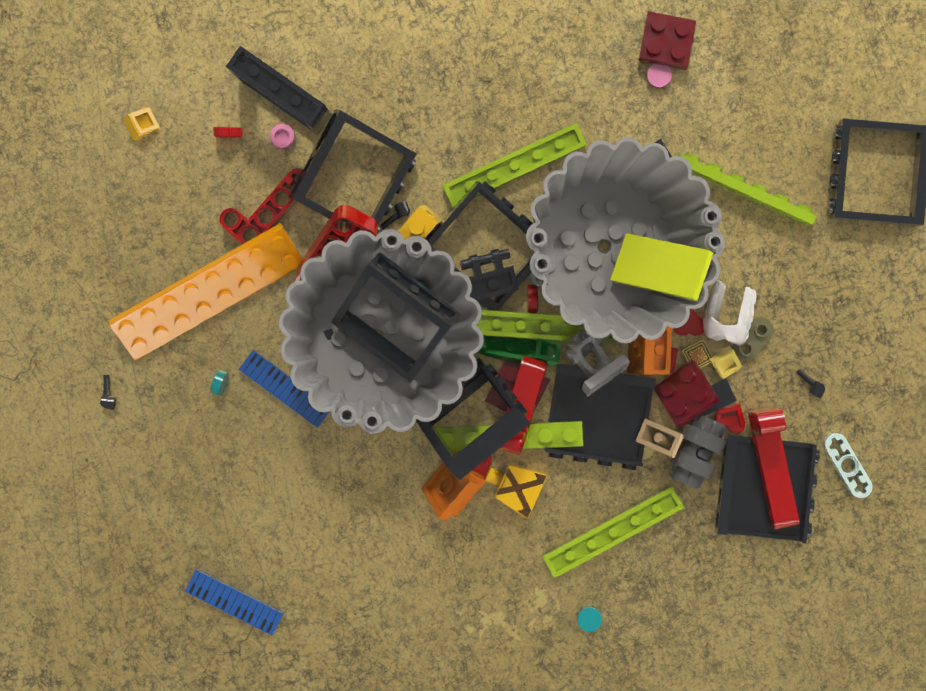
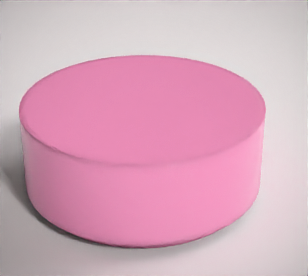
M653 64L647 71V81L654 88L667 86L672 78L670 67Z
M279 124L271 130L270 140L276 148L288 149L295 142V133L288 125Z

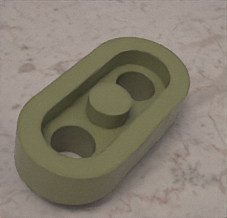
M762 317L753 319L749 329V337L745 342L750 347V351L747 354L742 352L743 345L733 344L732 349L740 361L754 359L772 337L774 329L768 319ZM760 325L765 327V333L762 335L757 332V328Z

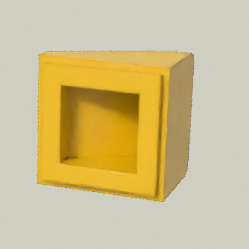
M150 107L130 113L123 119L133 141H137L160 129Z

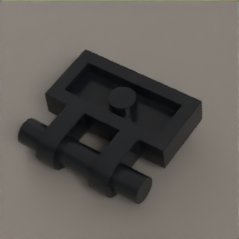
M499 249L490 250L488 254L481 256L474 254L469 256V259L460 261L462 270L471 268L473 272L472 276H468L472 284V291L469 297L478 301L519 290L514 266L503 267L502 260L510 258L509 249L500 251ZM494 264L495 270L482 273V265Z

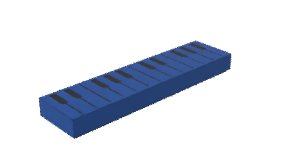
M252 350L238 369L317 428L330 412H319L313 409L308 400L309 391H302L296 388L288 374L255 350Z
M198 569L195 570L185 590L186 593L271 636L284 612Z

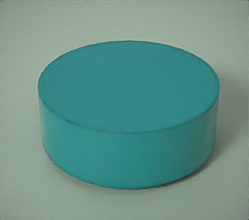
M222 370L216 372L211 384V393L219 396L223 394L229 378L228 372Z
M587 606L579 611L577 622L582 630L594 632L601 626L602 616L598 609Z

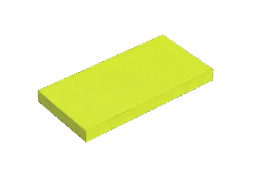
M626 233L610 280L615 283L698 301L713 252Z

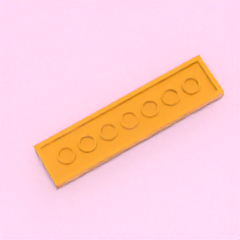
M279 223L108 320L109 326L133 359L137 360L298 268L303 258L283 225Z

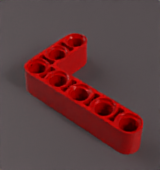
M774 406L749 411V423L773 529L799 525L797 507L780 434L781 431L786 430L784 413L781 408Z

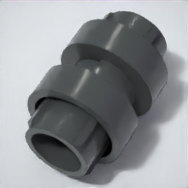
M703 415L697 416L693 420L692 425L686 424L681 433L684 435L683 438L686 439V443L682 451L678 449L675 458L671 457L669 462L674 464L670 472L671 478L696 489L701 487L704 478L710 480L716 467L709 463L713 453L716 452L721 455L727 443L726 440L722 439L726 431L725 425Z

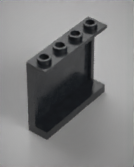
M558 363L548 423L582 421L584 446L544 448L545 452H549L548 457L563 459V455L573 456V461L587 463L588 459L598 460V465L612 466V462L621 463V468L636 470L637 466L643 467L642 458L645 445L636 442L644 420H649L656 378L620 373L594 393L587 396L582 387L589 378L579 366Z
M725 434L724 440L727 443L722 455L714 531L722 535L736 534L807 543V538H810L812 533V523H809V515L814 512L815 500L811 498L812 488L815 489L817 486V474H814L815 464H818L820 459V450L817 449V445L782 440L797 507L799 525L774 530L769 515L753 437Z

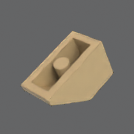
M645 419L636 442L675 458L684 435Z

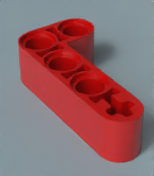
M292 169L249 219L234 208L223 210L219 217L222 227L241 244L247 242L244 237L246 231L254 229L258 236L276 226L297 202L289 197L287 204L279 205L277 203V196L282 192L290 194L291 191L285 188V186L288 184L292 187L296 182L293 178L296 175L300 176L303 169ZM264 211H271L273 215L272 221L268 224H263L260 219ZM231 213H235L238 217V222L234 226H228L226 223V218Z
M349 205L338 206L300 262L296 281L302 280L300 272L304 262L311 258H317V256L322 257L324 247L329 242L335 241L328 238H334L347 243L349 237L358 231H368L376 237L378 232L376 220Z
M524 356L512 392L528 411L525 416L531 423L548 363ZM530 424L499 449L520 455Z

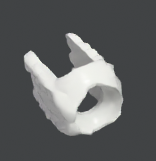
M716 281L712 288L713 293L707 303L706 315L703 319L705 335L716 341L725 339L732 344L743 345L749 337V329L753 322L754 304L757 298L756 291L746 287L737 324L722 325L718 322L726 285L722 281Z

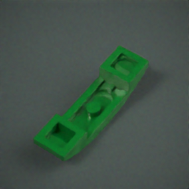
M483 335V345L477 352L491 358L521 364L523 357L527 356L547 362L548 365H558L562 341L537 339L535 341L518 337Z

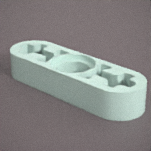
M828 434L824 438L823 447L849 492L858 498L867 497L872 492V482L848 441L841 434ZM831 439L841 440L838 446L841 452L847 450L848 454H843L836 460L835 456H838L839 453L835 448L830 449ZM846 458H850L854 462V468L850 472H844L841 468V463ZM856 475L858 481L865 482L864 491H855L854 488L857 487L855 480L851 478L848 481L847 477Z

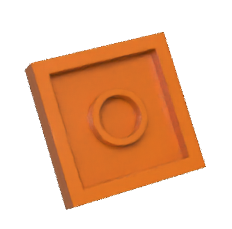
M666 326L665 332L657 339L649 340L638 335L634 341L629 343L628 359L630 363L627 373L670 375L671 327Z
M443 462L421 489L438 518L446 521L450 516L457 517L485 484L486 480L482 475L471 471L459 481Z

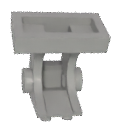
M580 330L570 337L571 341L565 345L568 349L566 354L573 364L577 363L589 378L582 387L587 396L626 370L630 363L625 354L616 360L610 359L600 347L603 344L601 338L592 337L586 330ZM591 352L600 361L593 368L584 358Z

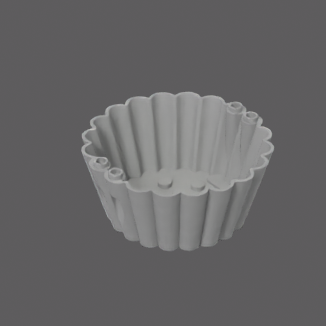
M630 137L620 139L615 146L610 142L600 140L592 143L586 154L583 152L569 154L564 160L562 170L553 171L546 176L543 195L535 198L531 205L534 224L529 227L526 234L527 243L534 252L530 260V269L534 276L542 280L544 299L550 304L558 305L562 318L571 325L582 324L587 333L594 338H604L610 334L618 342L630 343L638 335H641L643 338L653 340L662 336L666 326L671 328L683 326L688 321L690 309L701 308L706 303L709 292L707 285L716 282L721 271L716 257L720 256L723 252L725 239L716 228L720 225L722 217L719 207L714 202L708 201L710 196L708 183L701 177L692 176L691 165L685 158L680 156L669 158L668 151L659 143H649L642 148L636 139ZM626 233L713 252L698 301L611 281L610 279ZM601 239L607 241L608 245H610L606 253H601L597 248V244Z
M386 229L376 237L370 232L358 231L349 237L347 243L338 240L329 242L322 251V258L315 257L304 262L300 272L302 280L292 283L286 291V302L289 308L280 315L279 328L287 337L283 340L280 348L282 358L288 364L293 365L290 377L292 383L302 391H309L308 400L313 409L319 412L331 411L334 421L340 426L350 427L359 423L364 431L371 434L379 433L387 426L397 432H405L412 428L416 419L424 422L432 421L439 416L442 404H452L460 398L463 390L461 381L469 380L476 373L477 362L473 354L481 349L484 342L483 334L476 326L481 319L482 309L475 299L469 297L472 291L470 279L461 272H454V261L448 253L444 251L432 252L429 242L423 237L413 236L405 240L398 231ZM379 252L416 280L425 283L429 290L461 313L411 383L331 323L368 263ZM372 276L349 310L374 330L382 331L387 340L415 361L418 360L439 330L437 325ZM332 328L334 333L331 339L327 340L323 331Z

